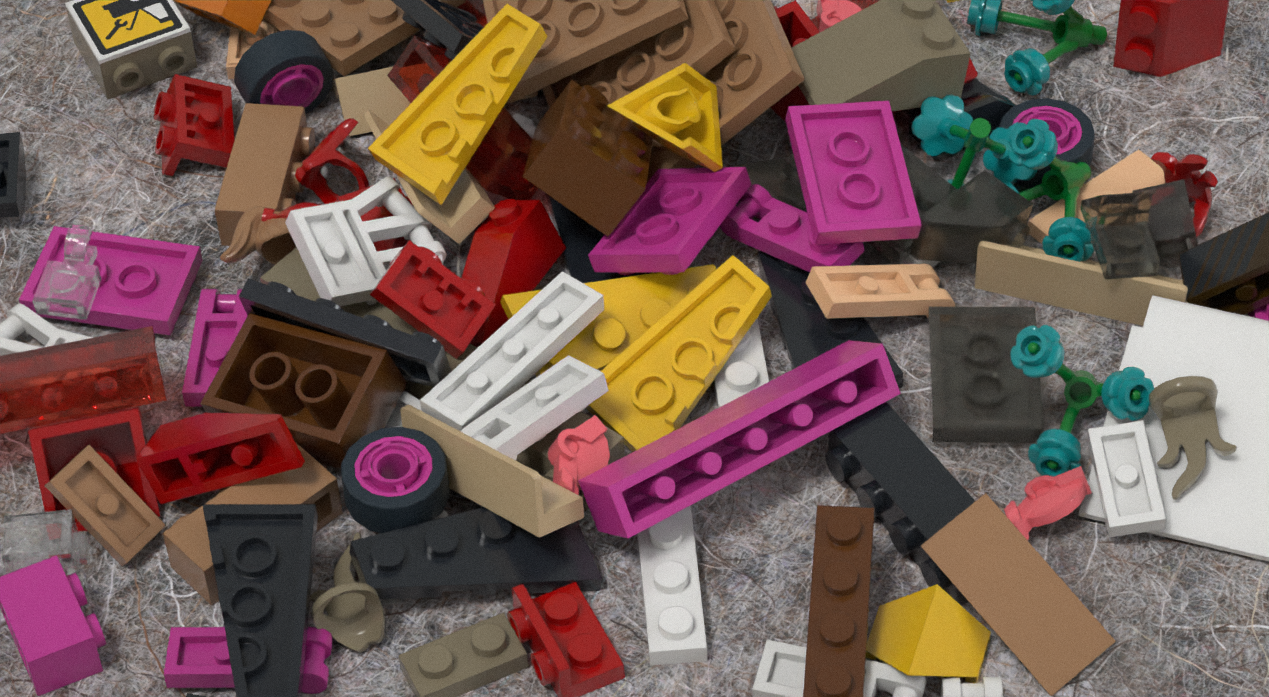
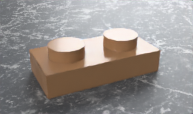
M90 445L86 446L44 485L121 566L128 563L166 526Z

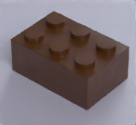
M571 80L536 125L523 177L609 237L646 190L653 138L607 106L609 104L607 98L600 91L590 85L581 87Z
M249 313L200 404L207 413L281 414L293 439L320 464L341 469V463L348 449L364 435L385 428L407 382L387 350Z

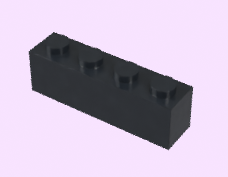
M887 402L828 433V451L825 454V459L832 475L838 481H845L856 493L861 507L874 508V517L888 530L895 548L901 554H908L920 567L929 587L938 584L961 606L968 603L969 601L923 550L921 545L972 505L975 500Z

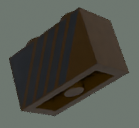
M1269 212L1178 254L1183 285L1188 288L1186 298L1188 303L1245 315L1269 304Z

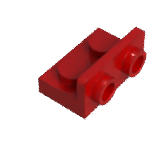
M174 74L167 92L161 91L158 94L154 107V120L160 121L155 153L162 157V174L173 176L181 158L227 168L235 141L231 87Z
M410 240L390 262L389 268L370 293V296L416 330L436 338L443 345L444 350L455 359L464 353L496 306L495 303L485 297L484 291L476 283L458 277L442 265V261L437 254L428 248L417 246Z
M576 582L531 599L523 584L512 588L514 609L507 612L508 621L521 644L524 642L529 644L533 652L531 653L532 666L539 682L543 686L551 684L558 697H580L625 678L624 664Z

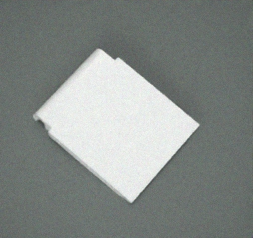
M1152 295L1143 328L1133 325L1131 327L1119 371H1123L1126 367L1140 368L1145 373L1144 377L1152 380L1154 388L1178 377L1204 376L1212 379L1218 390L1215 412L1220 437L1225 442L1236 445L1237 449L1231 455L1222 456L1216 454L1210 443L1207 442L1204 472L1193 486L1179 496L1177 500H1174L1171 494L1172 489L1178 478L1186 470L1188 464L1186 453L1183 448H1180L1179 461L1172 468H1161L1157 465V462L1167 452L1168 446L1161 421L1149 406L1148 413L1137 421L1143 420L1166 516L1165 529L1149 531L1147 533L1269 561V321ZM1108 411L1104 426L1136 421H1130L1128 418L1124 420L1117 419ZM1092 465L1088 479L1092 493L1086 495L1082 501L1079 516L1105 522Z

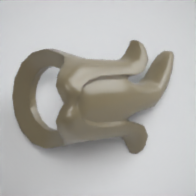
M1185 376L1166 381L1155 387L1149 395L1150 407L1161 421L1168 446L1167 452L1157 462V465L1161 468H1172L1179 461L1180 448L1184 449L1188 461L1186 470L1178 478L1172 489L1171 494L1174 500H1177L1179 496L1193 486L1204 472L1207 442L1210 443L1216 454L1222 456L1231 455L1237 449L1236 445L1225 442L1220 437L1215 412L1218 394L1217 386L1212 379L1204 376Z
M356 532L353 540L361 539V534ZM349 544L334 569L333 579L335 587L327 591L320 589L311 594L310 601L315 602L312 605L311 618L317 629H326L337 642L355 652L363 653L370 644H378L383 641L386 621L383 605L376 590L366 583H361L360 580L356 582L355 566L349 553ZM324 608H326L328 616L323 613Z

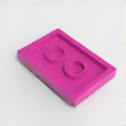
M872 101L788 106L785 120L815 245L918 238L922 225L890 102Z
M723 167L716 172L707 168L658 169L646 183V190L609 237L604 235L588 254L594 272H617L620 275H630L636 272H662L665 275H674L684 272L751 186L746 167Z
M54 226L19 298V303L25 305L40 317L171 336L203 261L200 246Z

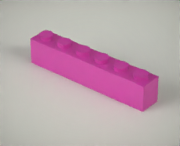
M848 340L578 480L597 530L619 537L630 538L901 393L883 344Z

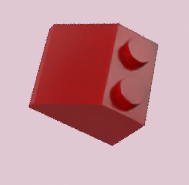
M1121 0L1113 67L1163 77L1220 56L1223 49L1230 0Z
M140 405L31 426L28 430L50 539L87 532L83 525L44 485L88 445L160 517L158 499L136 460L147 444Z

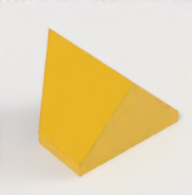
M683 63L607 105L671 152L713 172L723 168L717 86L688 64Z
M936 584L879 606L867 641L866 658L875 660L877 657L909 676L966 677L965 682L977 683L990 642L991 632Z

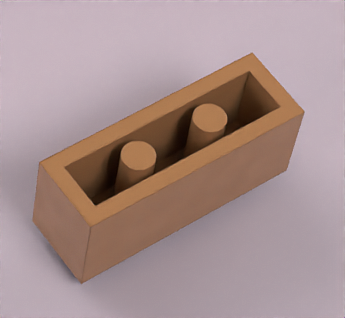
M245 103L215 206L221 245H231L237 224L248 209L254 206L273 208L276 211H283L290 206L296 205V193H303L305 188L297 181L295 177L296 170L302 166V161L309 157L315 149V130L312 127H307L304 107Z
M298 444L297 446L305 460L301 468L225 487L216 497L205 503L315 504L318 515L317 531L343 513L337 478ZM201 506L191 514L179 518L172 527L163 532L171 568L212 606L219 601L208 531L203 506Z

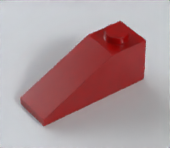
M501 200L494 205L495 209L489 213V216L474 233L461 278L476 283L484 291L485 297L496 304L470 342V344L477 348L509 320L500 302L502 296L533 291L566 249L541 200Z
M206 412L159 426L136 458L160 504L301 468L305 463L281 414Z

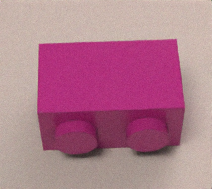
M57 555L0 577V608L37 696L103 671L97 648L106 645L102 629L94 613L84 617L80 607L87 605L88 602L76 572L66 576Z

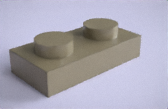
M504 612L398 655L400 669L415 697H458L529 667L527 652Z

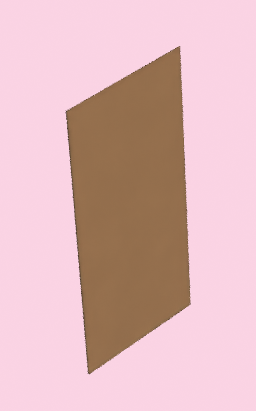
M986 493L921 545L923 550L1050 696L1054 695L1116 642Z

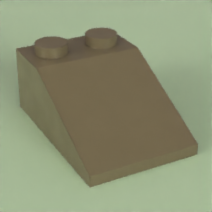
M880 0L792 47V51L805 79L798 86L809 105L889 101L892 111L921 107L922 102L931 96L943 99L945 96L952 94L961 98L971 54L936 0Z

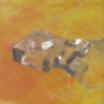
M70 224L65 238L63 262L47 261L32 300L37 314L87 320L101 282L98 266L93 265L98 254L97 247L88 245L92 235L90 226Z

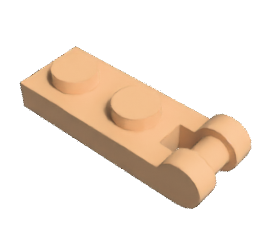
M930 264L812 267L805 282L826 319L925 315L931 322H940L947 319L955 310V302L947 290L939 288L940 279Z

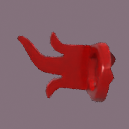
M353 118L343 121L331 131L310 156L302 161V166L296 170L295 177L302 186L313 190L324 204L338 202L337 197H339L338 194L331 190L326 179L321 174V169L327 163L341 166L351 171L358 181L359 190L369 187L368 178L361 167L337 151L347 142L349 134L359 123Z
M1157 152L1150 159L1162 168L1165 186L1148 202L1143 213L1144 228L1149 237L1158 244L1169 247L1183 246L1194 241L1203 232L1212 206L1211 187L1215 188L1218 180L1211 171H1205L1203 174L1200 173L1199 170L1204 169L1208 163L1207 158L1203 156L1188 154L1178 162L1176 157L1168 152ZM1173 198L1184 202H1195V216L1187 228L1177 232H1168L1156 225L1154 215L1161 204Z

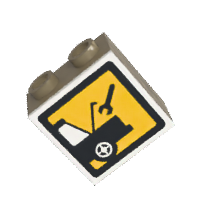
M73 0L65 3L74 43L107 100L170 78L174 74H181L198 67L190 27L173 0Z

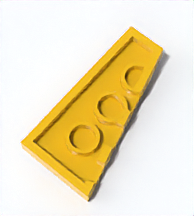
M506 4L368 147L375 160L442 205L548 37L541 24L511 5Z
M732 255L601 370L605 374L609 391L589 404L586 409L593 416L596 415L606 427L623 436L624 445L632 452L679 429L771 299L770 287Z
M715 265L687 268L684 272L674 275H665L662 272L583 283L604 295V311L536 372V377L568 355L599 371L603 370L716 270ZM541 290L503 295L500 302L508 319L515 315Z

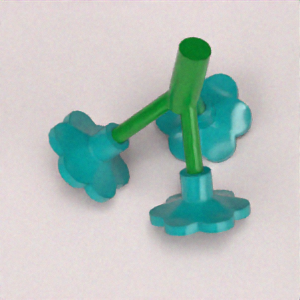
M950 94L943 99L935 96L926 98L921 105V115L917 116L912 122V133L921 139L922 150L931 156H937L943 151L955 154L962 149L963 145L966 150L954 179L948 180L944 186L929 183L923 187L922 196L917 201L919 212L930 216V220L942 229H950L953 226L961 230L970 229L973 226L974 217L979 211V205L977 201L966 196L964 181L976 153L980 152L983 148L987 149L983 155L984 167L994 172L995 180L998 183L1010 182L1014 184L1018 179L1022 181L1032 179L1037 170L1028 169L1024 165L1016 166L1008 156V149L1011 147L1009 136L1016 126L1024 123L1016 122L1008 129L997 128L988 138L991 131L989 122L983 118L973 120L971 115L964 111V103L960 97Z

